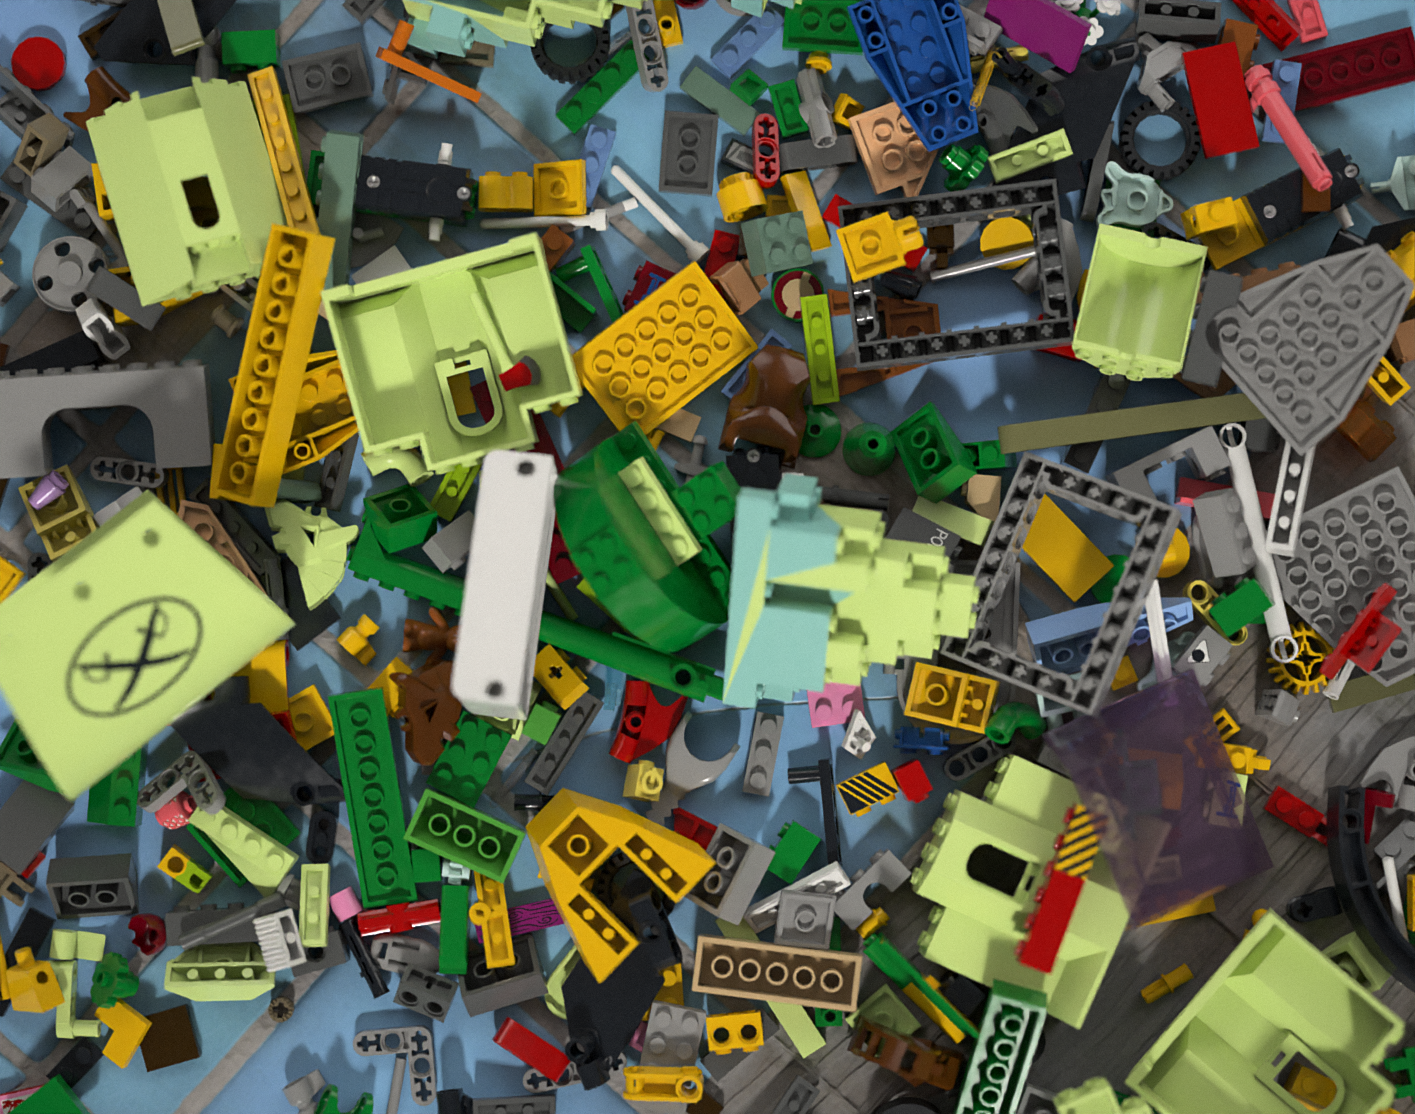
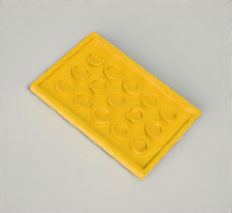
M692 261L572 354L579 380L617 430L621 431L632 422L637 421L644 434L647 435L759 347L696 261Z

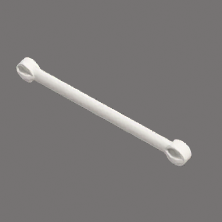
M1228 423L1220 429L1218 439L1231 463L1228 469L1232 485L1240 501V511L1248 529L1247 535L1250 546L1255 553L1256 565L1252 567L1254 576L1276 604L1264 612L1271 642L1269 652L1275 661L1281 663L1290 662L1297 656L1298 645L1292 638L1272 553L1266 552L1265 549L1267 532L1245 445L1246 432L1240 424ZM1232 427L1238 428L1242 434V440L1238 446H1236ZM1225 428L1230 446H1227L1223 440V430ZM1284 638L1292 642L1294 646V652L1290 658L1286 654ZM1277 641L1282 659H1279L1274 652Z

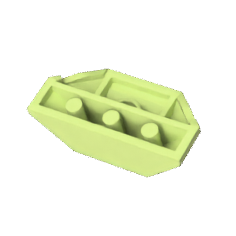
M254 942L199 944L185 950L178 957L166 963L164 989L194 1001L252 1000L275 987L276 971H266L267 966H265V961L263 960V951Z

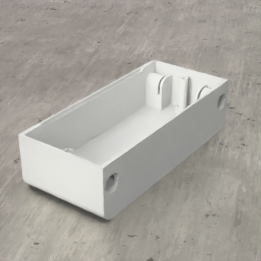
M494 450L488 453L483 463L452 681V689L466 709L473 714L519 720L528 719L556 514L553 488L558 472L553 456Z

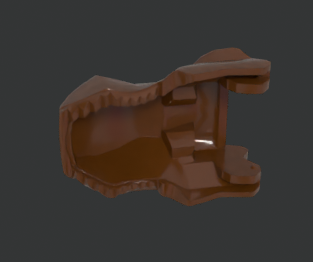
M766 344L749 361L746 366L745 382L740 391L732 396L729 401L718 445L719 450L732 452L737 438L783 450L781 465L795 469L808 420L803 406V397L810 382V375L804 354L780 346Z

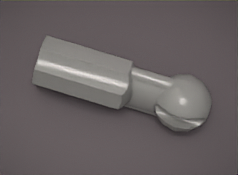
M217 26L207 38H204L205 45L198 47L195 77H200L201 83L209 82L211 78L218 79L216 45L220 39V31Z

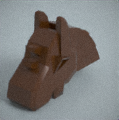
M439 659L427 665H422L410 674L394 672L389 675V678L399 687V708L393 715L397 719L402 716L404 717L405 724L400 726V729L405 732V750L413 762L431 766L445 750L441 740L445 738L452 742L460 732L455 723L459 719L462 702L452 689L455 660Z
M861 1015L847 1048V1051L865 1058L864 1060L880 1064L879 1066L897 1072L915 1087L926 1082L945 1090H952L956 1088L966 1062V1057L962 1052L935 1044L933 1040L898 1032ZM869 1030L872 1032L866 1051H862L861 1049ZM883 1037L886 1038L880 1057H878L876 1053ZM906 1049L917 1053L912 1068L901 1065Z

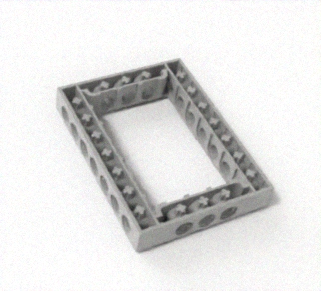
M1025 451L973 573V576L976 577L975 586L980 587L978 603H973L972 612H977L975 629H969L967 638L947 635L940 653L1097 718L1182 513L1175 507ZM1045 492L1142 528L1140 535L1135 537L1136 544L1129 561H1125L1124 566L1126 568L1118 587H1114L1113 592L1115 595L1107 613L1104 612L1102 616L1104 621L1097 638H1093L1091 642L1094 645L1087 662L1081 666L1083 671L1079 681L983 641Z

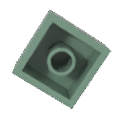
M803 211L764 217L741 223L752 277L813 264Z

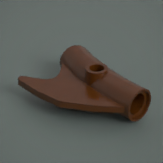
M100 66L91 71L84 80L90 96L88 109L84 112H64L63 116L78 127L88 131L86 121L93 117L104 116V110L117 102L126 103L131 101V93L122 87L103 66Z

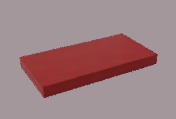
M1233 41L1183 52L1181 58L1205 159L1258 148L1260 145L1236 42Z

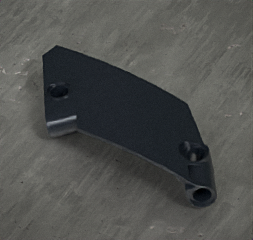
M131 0L94 46V49L103 61L196 65V48L174 56L157 0ZM192 0L203 38L208 37L237 0ZM160 43L162 53L156 57L153 54V47L155 44Z
M1134 36L1088 49L1087 52L1080 55L1076 68L1071 73L1058 66L1040 73L1066 98L1065 107L1059 114L1049 116L1041 107L1028 99L1025 109L1037 125L1038 131L1031 133L1017 126L1008 149L1064 128L1073 155L997 184L994 180L992 187L1040 181L1042 177L1048 176L1051 179L1056 178L1058 195L1087 188L1081 161L1095 158L1134 63L1141 60ZM1094 51H1100L1104 56V61L1100 66L1093 65L1090 60L1091 54Z
M633 869L610 911L640 940V944L601 983L596 980L582 957H580L561 987L570 1041L565 1045L564 1051L568 1060L575 1063V1068L585 1091L597 1088L611 1078L609 1075L611 1068L666 981L662 969L681 963L683 958L680 946L653 880L645 872ZM650 925H654L658 929L659 935L651 932ZM577 1043L583 1045L585 1052L578 1049Z

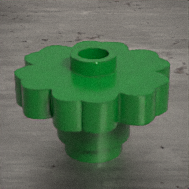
M949 145L939 158L942 167L949 174L944 180V187L949 192L965 190L970 182L974 181L983 170L984 163L989 157V152L981 145H973L966 151L960 146Z
M109 952L103 956L102 963L96 965L92 976L94 984L91 987L90 994L92 1002L97 1003L98 1007L109 1009L116 1005L118 998L132 997L136 994L139 987V977L134 975L132 971H129L127 958L122 957V954Z

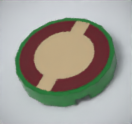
M800 268L787 270L773 284L771 293L773 306L778 315L785 320L800 323L802 322L799 297L825 294L824 287L818 276L809 270Z

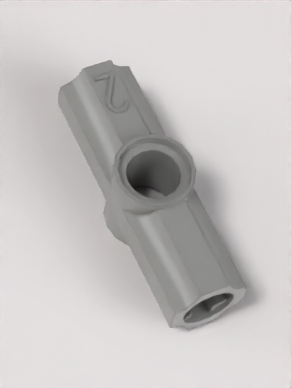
M815 68L804 69L798 73L796 78L802 103L799 104V111L809 126L813 145L818 149L829 148L835 144L837 139L831 116L835 110L834 105L824 90L820 72Z

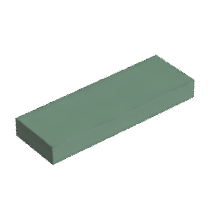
M697 66L694 67L680 86L683 92L713 114L719 115L718 118L743 136L752 127L756 117L760 115L757 110L747 105Z

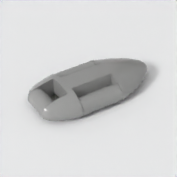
M1196 514L1192 523V542L1200 569L1199 572L1202 580L1208 583L1213 590L1220 589L1224 583V576L1216 578L1214 576Z
M386 932L377 934L372 940L370 953L375 963H379L381 969L404 974L408 964L411 963L433 973L439 972V950L423 939ZM383 943L388 944L385 958L380 957Z

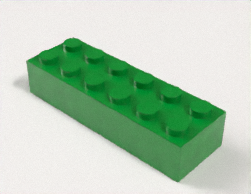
M993 979L978 1028L980 1036L977 1039L975 1038L952 1114L1015 1113L1047 1011V993Z

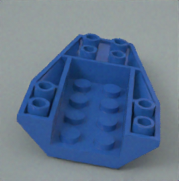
M863 0L846 7L867 62L928 152L978 133L975 104L973 106L970 104L972 103L970 100L974 90L966 24L958 0Z

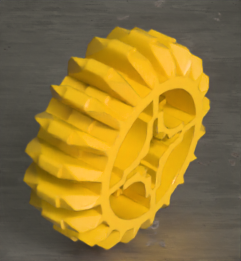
M1298 622L1297 630L1293 624H1289L1292 638L1297 637L1298 641L1296 657L1303 653V655H1308V657L1314 656L1315 658L1308 659L1304 663L1298 660L1285 662L1296 667L1300 680L1293 678L1287 672L1284 666L1285 663L1275 661L1273 658H1266V663H1274L1275 666L1269 668L1268 672H1278V675L1273 679L1275 683H1279L1284 679L1281 687L1283 690H1287L1292 685L1291 692L1293 694H1298L1300 687L1303 695H1308L1310 688L1314 693L1319 692L1318 683L1322 687H1326L1328 682L1325 679L1326 676L1320 672L1309 679L1311 668L1316 662L1323 661L1328 654L1332 653L1334 648L1310 624L1305 628L1304 622ZM1306 636L1313 639L1320 646L1322 653H1315L1310 649L1309 642H1306ZM1284 638V646L1286 648L1290 641ZM1277 641L1274 652L1279 659H1282Z

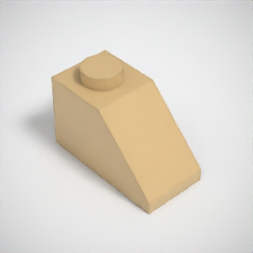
M975 474L961 485L960 495L965 496V504L974 514L990 519L995 523L999 514L1002 476Z

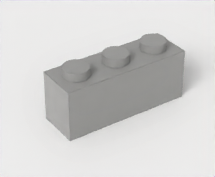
M1234 488L1205 492L1192 500L1215 578L1244 574L1256 565L1255 553L1250 546L1247 535L1248 529L1243 521L1240 501L1235 494Z

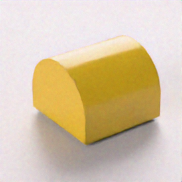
M840 93L834 104L835 110L831 114L833 123L851 130L847 119L861 114L865 106L848 94Z

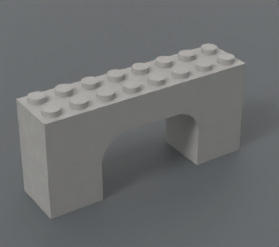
M190 359L182 362L183 365H175V361H159L155 363V367H147V362L130 363L125 369H120V364H107L99 367V370H92V366H77L71 368V372H65L64 367L48 368V370H43L42 374H37V369L20 370L15 372L16 375H10L9 371H0V479L46 476L54 470L50 435L51 422L59 410L80 407L131 405L142 410L150 419L153 428L156 469L212 465L213 444H216L209 363L202 364V359Z

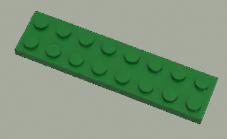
M378 687L330 694L328 701L363 907L371 908L418 901L417 885L413 879L410 843L403 839L407 826L384 688Z

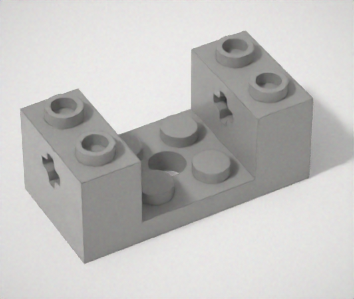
M1211 425L1105 477L1108 483L1157 501L1145 475L1162 468L1160 462L1166 460L1167 464H1170L1185 456L1196 480L1204 478L1206 482L1225 474L1224 468L1231 465Z

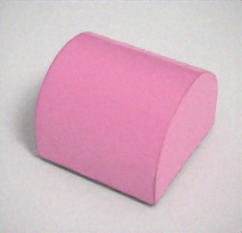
M352 885L329 897V905L339 923L364 910Z

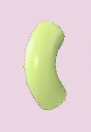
M400 446L392 448L394 453L380 457H374L373 453H365V451L360 453L373 477L385 470L397 469L404 474L409 485L415 487L428 481L434 474L433 471L427 470L424 457L414 448L401 450Z

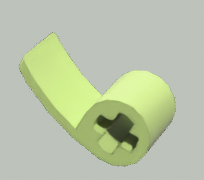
M52 929L49 957L63 960L79 958L102 962L106 936L105 934L86 931Z

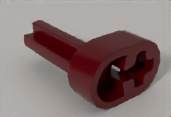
M1365 787V844H1369L1376 806L1393 808L1395 793Z

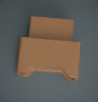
M744 257L741 261L726 263L709 277L711 283L719 286L728 301L729 308L735 315L744 314L760 301L761 296L759 292L769 285L764 274L751 276L748 257Z

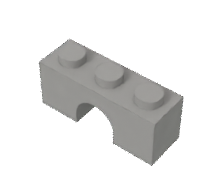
M879 849L869 859L871 864L864 871L860 868L850 877L851 885L845 890L841 889L833 894L836 896L834 912L853 931L873 912L863 899L864 891L868 885L882 883L891 892H894L912 874L888 849L884 852Z

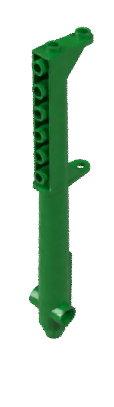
M365 510L362 517V523H365L357 545H352L347 560L350 561L347 569L354 572L353 577L368 582L369 578L378 580L379 587L394 591L395 587L405 590L403 595L417 601L420 596L430 600L428 605L444 610L446 605L455 609V615L462 617L467 579L448 572L442 573L439 569L384 551L382 545L376 539L367 511ZM542 610L538 640L703 703L707 696L723 701L724 678L715 675L716 669L658 649L614 631L611 635ZM687 671L691 674V681L687 685L677 683V676L680 672Z

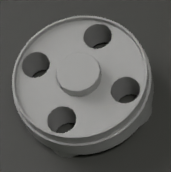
M79 236L60 237L49 242L38 253L32 269L33 284L38 296L47 306L62 314L77 315L75 311L78 308L76 301L81 295H86L87 300L93 298L101 304L104 302L85 288L95 274L93 267L96 262L103 261L104 268L107 270L111 269L110 264L112 262L101 247L86 238ZM65 244H69L70 252L68 255L61 257L59 254L60 248ZM47 278H52L53 285L51 289L44 291L42 288L43 282Z

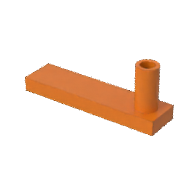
M399 20L387 49L379 46L375 56L478 103L482 93L402 57L415 26Z

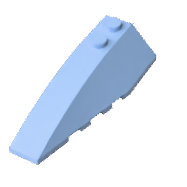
M1161 597L1166 633L1194 620L1190 597ZM1111 602L1077 608L1026 622L1027 640L1033 662L1039 663L1060 674L1067 675L1081 671V666L1086 664L1094 645L1091 642L1093 638H1097L1104 621L1102 616L1104 612L1107 613ZM1145 605L1127 646L1134 643L1139 646L1148 642L1147 639L1150 637Z

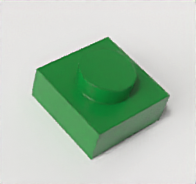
M748 68L731 84L730 91L747 105L751 106L767 91L769 84Z

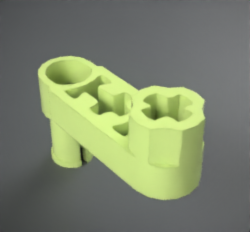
M47 960L52 966L65 1000L64 1003L57 1006V1038L75 1039L76 1036L99 1038L101 1034V1020H77L76 1017L77 961Z

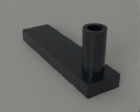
M832 758L818 760L817 766L788 768L789 784L820 782L828 865L837 861L842 867Z
M31 907L5 953L7 968L18 964L14 952L24 947H31L35 960L56 919ZM1 990L0 1017H4L12 1002L11 998L2 999Z

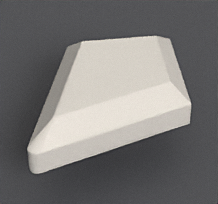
M855 709L841 746L861 760L865 753L870 750L876 736L861 711Z

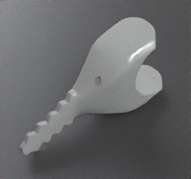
M688 711L673 732L666 747L665 781L663 782L662 791H660L659 802H651L652 810L645 812L647 819L659 825H665L664 817L672 816L671 809L678 808L677 802L678 800H684L685 794L714 782L726 770L740 748L735 743L722 758L713 761L701 760L695 757L688 750L684 740L686 725L692 717V714Z

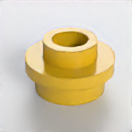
M820 51L812 52L805 61V67L807 69L815 68L820 72V75L824 74L832 68L830 55Z

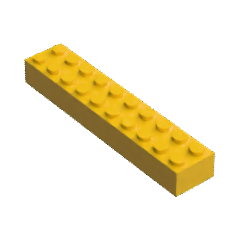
M274 223L271 225L212 493L251 506L275 507L322 299L321 291L324 290L335 238Z

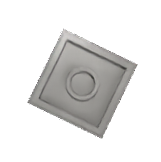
M781 889L774 944L829 950L836 896Z

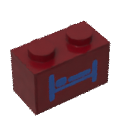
M647 260L644 267L639 265L633 277V280L637 281L633 291L628 289L622 305H625V313L676 273Z

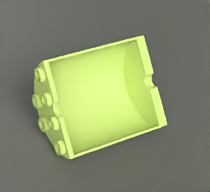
M1099 224L1072 343L1073 351L1076 353L1075 356L1100 368L1099 371L1106 375H1115L1117 373L1126 375L1128 379L1133 381H1141L1143 378H1172L1182 368L1208 247L1165 237L1158 239L1150 238L1142 232Z

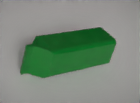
M442 885L439 974H467L471 886Z

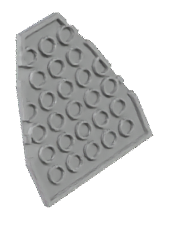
M1399 466L1304 512L1302 514L1294 557L1272 553L1283 599L1334 649L1338 646V640L1341 635L1349 631L1355 623L1356 615L1370 603L1371 596L1378 587L1387 583L1397 591L1394 598L1382 612V615L1397 624L1402 630L1372 671L1368 673L1386 687L1415 673V497Z

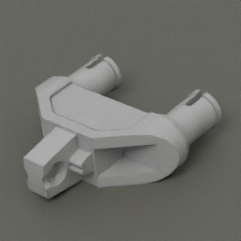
M1147 32L1137 41L1139 51L1142 54L1141 58L1143 59L1137 89L1141 94L1148 95L1158 106L1159 110L1164 112L1165 109H1169L1174 104L1175 100L1171 98L1160 84L1184 70L1181 58L1183 52L1197 49L1185 43L1170 41L1164 44L1158 43Z

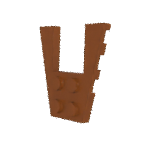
M828 289L830 316L851 315L848 292ZM876 296L878 312L884 311L887 339H892V336H897V338L919 336L921 332H924L925 335L941 333L938 304ZM931 363L857 371V367L836 369L839 397Z

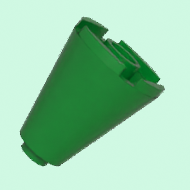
M867 422L853 427L847 433L843 441L842 454L845 463L852 471L864 476H875L883 473L891 466L896 455V445L892 434L885 427L877 423ZM868 442H873L877 448L870 449Z

